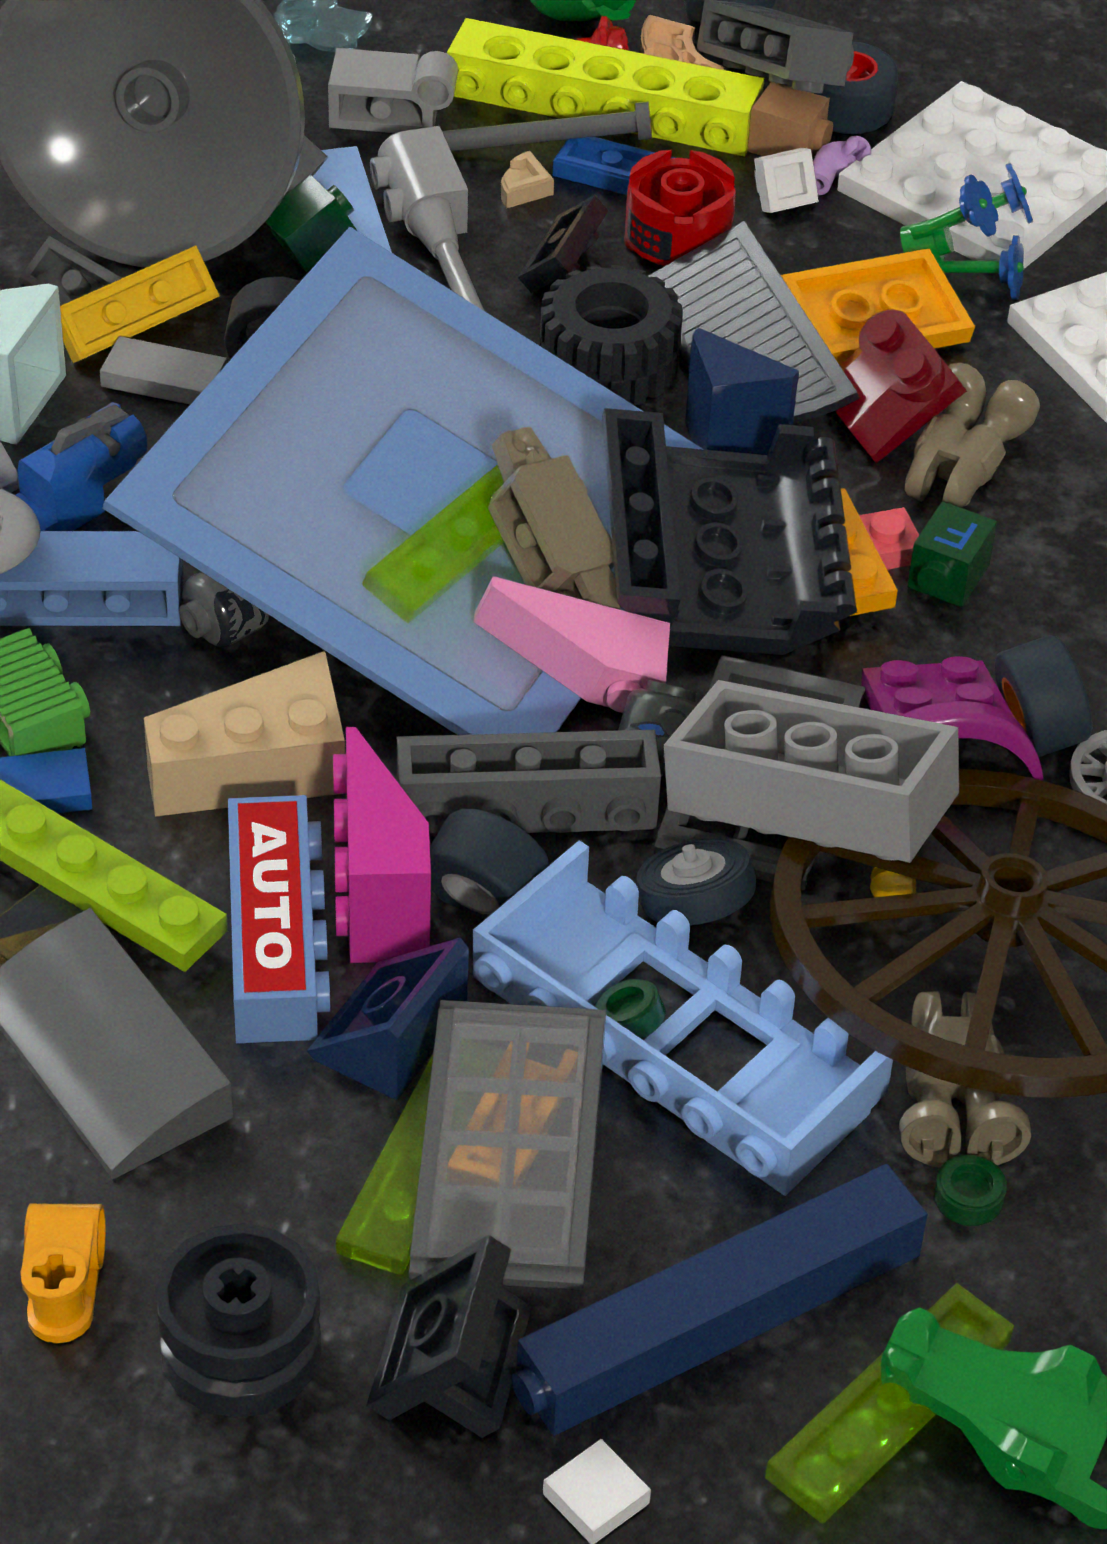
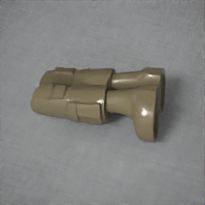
M954 363L948 367L956 375L967 392L942 411V415L934 416L923 429L915 443L914 460L905 480V492L908 496L922 502L927 497L938 477L948 481L942 501L963 508L970 503V499L978 487L983 486L992 478L1006 454L1003 442L1018 437L1033 425L1039 413L1040 403L1035 391L1027 384L1018 380L1005 381L997 387L986 408L983 424L972 428L978 422L985 408V382L977 369L969 364Z
M938 991L918 993L913 1004L911 1025L945 1040L965 1045L977 993L965 992L963 994L961 1017L942 1016L941 999ZM991 1022L985 1051L1004 1054L998 1038L994 1035ZM906 1067L908 1093L910 1096H915L918 1103L905 1111L899 1121V1130L902 1145L912 1158L929 1166L940 1168L947 1160L959 1155L961 1148L960 1121L958 1112L951 1103V1100L955 1097L966 1108L967 1128L965 1138L967 1155L981 1156L996 1165H1000L1020 1155L1028 1146L1031 1138L1028 1115L1019 1106L1011 1102L997 1101L1004 1094L964 1087Z

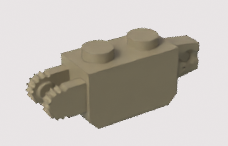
M522 427L502 433L491 446L504 484L493 494L488 509L525 585L621 610V606L617 603L615 577L611 571L614 568L612 538L605 530L588 496L587 488L583 480L578 476L569 456L564 455L551 458L531 427Z

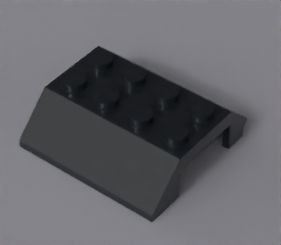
M604 408L602 423L617 603L627 612L670 623L669 646L785 655L839 631V620L857 613L853 576L848 572L851 570L847 531L845 526L842 525L845 523L841 486L840 482L836 479L839 477L835 442L831 438L820 437L813 440V427L779 424L768 455L666 446L663 413Z

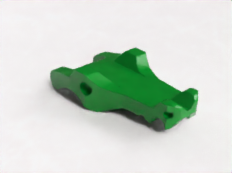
M920 1307L900 1317L882 1355V1384L895 1383L908 1391L911 1402L928 1407L933 1413L959 1427L974 1447L988 1472L1005 1489L1022 1490L1039 1495L1071 1512L1084 1524L1096 1529H1107V1489L1090 1479L1107 1437V1376L1102 1373L1095 1356L1072 1345L1035 1353L998 1350L941 1328L936 1317L931 1312Z

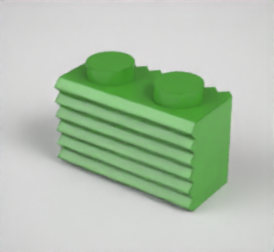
M30 628L0 638V744L8 756L72 750L74 746L81 748L86 742L84 719L90 717V706L82 687L77 682L69 684V682L65 681L61 663L54 648L49 643L44 645L38 643L36 636L32 635Z

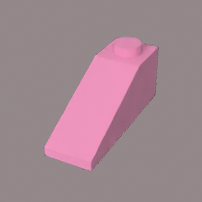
M494 576L475 611L474 623L587 702L610 707L617 712L623 713L630 692L640 688L646 689L648 680L666 683L670 623Z

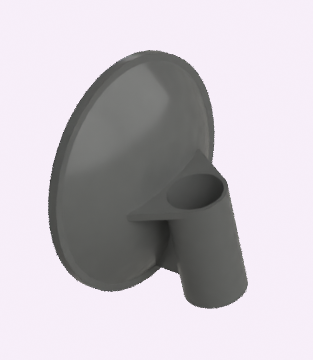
M6 0L0 9V161L15 188L47 224L65 238L98 256L138 267H149L195 245L203 261L220 256L235 248L256 232L273 214L284 196L308 176H314L328 158L324 152L304 135V97L297 65L285 35L261 0Z

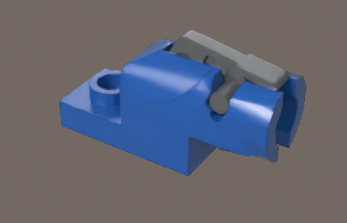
M112 402L87 418H81L77 423L62 428L57 433L54 441L19 460L17 471L20 492L15 496L21 498L33 509L40 524V531H74L105 512L102 508L104 504L103 485L136 465L137 460L146 454L148 449L147 436L142 423L134 415L129 416V414L123 411L120 404Z

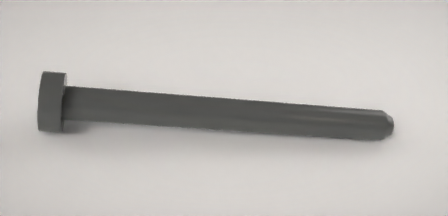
M649 101L635 103L636 111L442 131L451 151L638 132L639 140L652 139Z

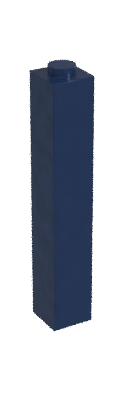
M888 1164L882 1165L519 1339L517 1372L512 1375V1385L515 1394L528 1414L534 1415L538 1413L552 1435H558L919 1257L928 1214Z

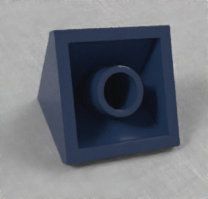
M698 327L692 333L685 423L692 442L704 450L768 455L778 425H793L799 370Z
M457 938L377 962L308 1048V1054L314 1061L398 1100L434 1053L440 1000L467 1002L469 947L461 938Z

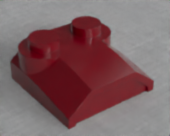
M885 310L875 314L865 323L859 335V348L840 365L860 398L835 410V412L877 463L928 423L934 416H937L966 393L967 390L903 311Z

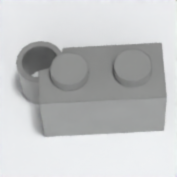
M336 48L328 83L329 128L398 133L434 127L437 110L448 107L453 100L458 76L456 61L447 53L440 51L428 52L420 58L418 54Z

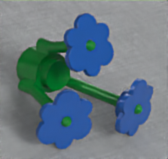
M1011 163L1005 165L1009 179L1000 183L1003 193L992 197L986 183L977 181L975 176L970 174L965 177V185L960 188V207L938 217L901 227L900 237L904 253L930 249L944 273H999L1000 282L1008 284L1010 288L1011 299H1019L1024 269L1023 244L1020 243L1019 235H1013L1012 244H1010L1008 251L1002 250L1000 261L944 260L945 254L953 253L954 251L952 235L949 229L952 226L967 221L975 227H980L981 231L987 237H990L996 233L995 222L998 221L996 208L1008 204L1012 213L1021 210L1028 224L1033 222L1029 205L1025 198L1027 189L1021 186Z

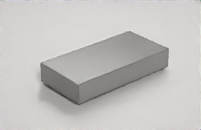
M119 336L100 369V382L102 387L190 405L227 364V358Z

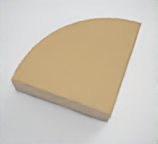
M531 151L524 152L510 161V168L501 179V200L506 209L554 195V179Z

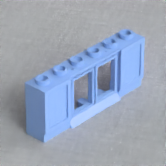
M579 840L473 929L472 977L510 1004L597 1009L593 1005L597 1003L602 994L623 980L643 961L681 986L693 996L645 1040H642L606 1015L602 1065H605L631 1083L632 1087L641 1097L661 1104L681 1118L694 1134L706 1140L743 1166L748 1172L786 1196L871 1113V1109L888 1093L893 1060L875 1051L861 1065L846 1056L849 1033L829 1017L815 1029L814 1034L792 1019L795 994L792 988L782 980H775L762 992L761 998L740 985L742 959L737 950L732 946L726 944L721 946L709 957L708 962L688 950L690 924L681 912L671 910L657 923V927L637 915L639 891L636 884L630 878L620 876L606 889V894L587 882L589 846ZM715 1010L767 1045L719 1091L714 1090L665 1056Z

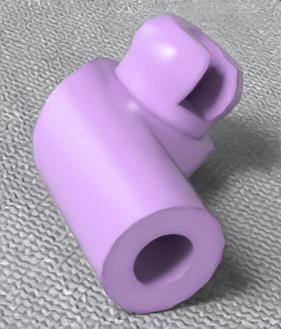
M851 136L847 141L831 142L819 149L813 160L818 195H824L829 191L834 178H838L841 171L856 160L862 161L865 156L871 154V147L866 139L860 136Z

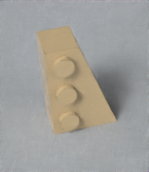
M325 651L144 717L147 768L155 817L228 808V798L306 795L307 798L336 795L334 794L333 754H345V739Z

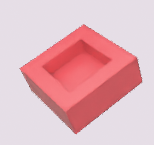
M905 507L859 515L887 570L911 566L913 546L919 537V533Z

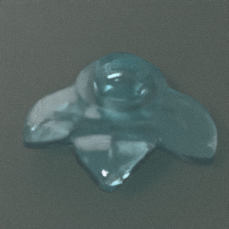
M283 0L278 5L277 12L273 15L287 41L291 43L306 42L316 49L336 52V48L354 49L357 47L356 38L363 35L373 21L372 13L337 6V0Z

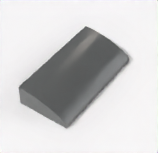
M91 908L49 930L20 950L0 967V1031L112 1180L233 1118L231 1082Z

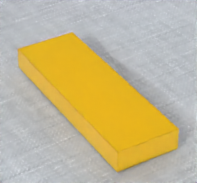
M195 245L61 305L63 343L72 362L80 361L114 345L119 336L130 338L219 297L220 295L197 246Z

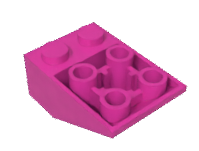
M346 727V754H333L334 794L347 793V799H334L335 842H348V847H335V892H349V896H336V936L350 937V963H374L430 947L431 865L429 822L356 727Z

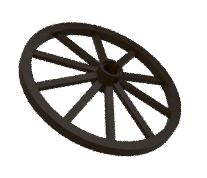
M959 769V794L952 804L979 805L1018 811L1009 853H1000L991 857L982 852L960 829L943 815L931 834L968 870L915 856L910 863L900 860H883L875 855L840 847H823L812 841L794 837L787 839L778 859L770 897V919L774 939L781 957L794 980L809 999L833 1022L873 1050L906 1067L964 1087L1024 1097L1064 1098L1107 1093V1045L1045 934L1046 932L1107 972V944L1067 919L1072 918L1107 925V902L1058 893L1059 891L1106 877L1107 852L1048 871L1038 862L1029 858L1037 816L1072 827L1107 844L1106 803L1072 789L1034 778L1002 772ZM820 851L949 888V890L802 905L801 903L802 879L806 870ZM964 911L854 988L825 958L809 928ZM975 933L981 939L988 942L965 1045L922 1031L874 1004ZM1025 946L1084 1056L1035 1058L985 1051L1009 947Z

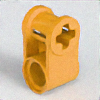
M29 1204L27 1208L24 1229V1255L20 1271L23 1290L29 1297L27 1305L29 1327L34 1335L43 1341L52 1343L70 1342L82 1336L91 1325L99 1269L103 1266L105 1255L106 1220L102 1204Z

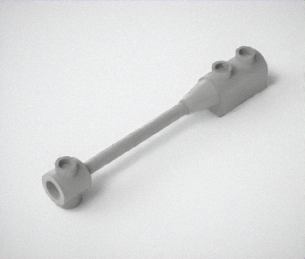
M440 126L401 131L391 135L380 146L378 157L370 159V173L375 190L387 189L384 190L383 199L388 221L396 222L403 220L407 230L412 235L418 237L430 253L438 259L451 290L484 311L458 252L457 234L467 233L468 188Z

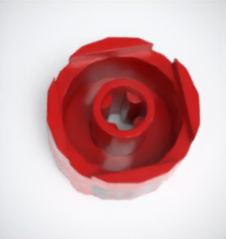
M662 150L645 156L631 168L627 189L624 236L626 247L635 251L642 258L664 267L731 229L734 222L736 200L735 177L733 171L720 159L690 150L689 159L671 158L672 150Z

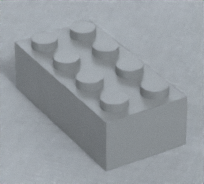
M718 680L664 744L669 811L692 815L703 821H720L752 828L763 834H780L808 840L823 847H840L868 853L883 860H900L910 863L959 794L958 727Z

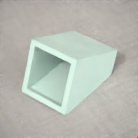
M51 284L0 290V441L17 445L66 376L58 286Z

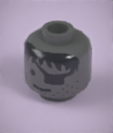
M201 571L192 575L184 583L182 592L184 604L180 606L179 614L184 627L195 638L203 637L215 646L228 647L258 631L268 622L269 614Z

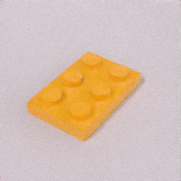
M930 249L781 275L839 365L859 348V335L865 323L875 314L885 310L903 311L934 349L970 342L975 329L974 323Z

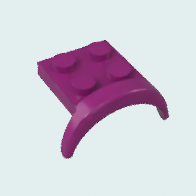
M955 656L944 659L942 663L919 665L908 661L894 660L882 664L881 667L862 668L861 686L866 687L864 697L871 710L958 727V738L981 739L999 744L1012 751L1026 764L1031 778L1044 781L1041 763L1029 736L1013 716L983 660L976 661L968 657Z

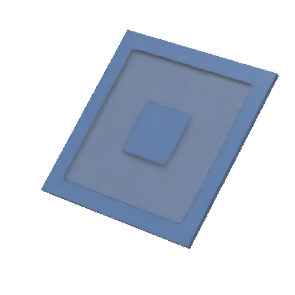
M349 227L106 498L102 508L457 735L558 732L581 700V697L474 623L475 611L493 576L525 584L488 509L493 494L504 484L491 445L504 432L517 430L522 427H531L551 458L568 455L578 476L583 480L587 488L588 496L605 530L612 538L602 414L604 408L632 411L642 410L352 227ZM664 425L666 446L702 449ZM613 568L611 571L615 577V569Z

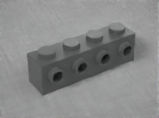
M704 0L697 50L723 58V66L745 70V73L755 76L768 77V81L792 85V89L823 93L824 84L845 86L846 75L852 66L854 58L852 45L854 33L760 5Z
M655 730L397 737V782L429 822V837H436L448 816L460 809H479L498 815L517 825L526 833L657 829L661 774Z

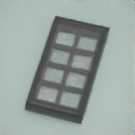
M440 1000L410 1253V1279L416 1278L489 1234L512 1249L502 1285L584 1290L606 1010Z

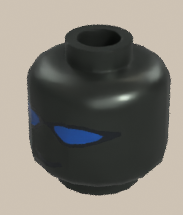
M648 680L646 689H636L628 695L619 730H655L660 774L666 776L664 744L697 706V703L694 702L697 693Z

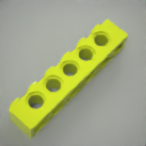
M465 18L447 51V54L453 57L458 65L454 97L560 119L636 111L635 103L649 101L652 138L744 157L748 150L751 108L762 95L764 78L469 18Z

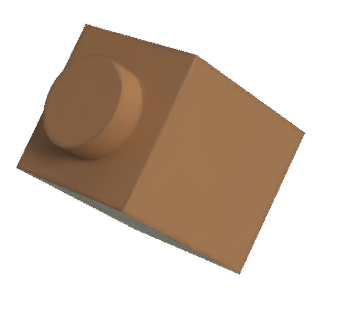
M770 82L751 108L747 152L767 156L798 148L811 149L813 159L819 149L830 142L832 136L833 122L827 120L830 98L811 92L795 90L784 84Z

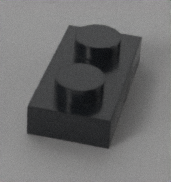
M596 195L557 215L518 276V279L531 294L551 283L553 284L557 279L566 280V274L579 270L580 265L577 261L581 254L588 250L599 238V233L596 230L608 212Z

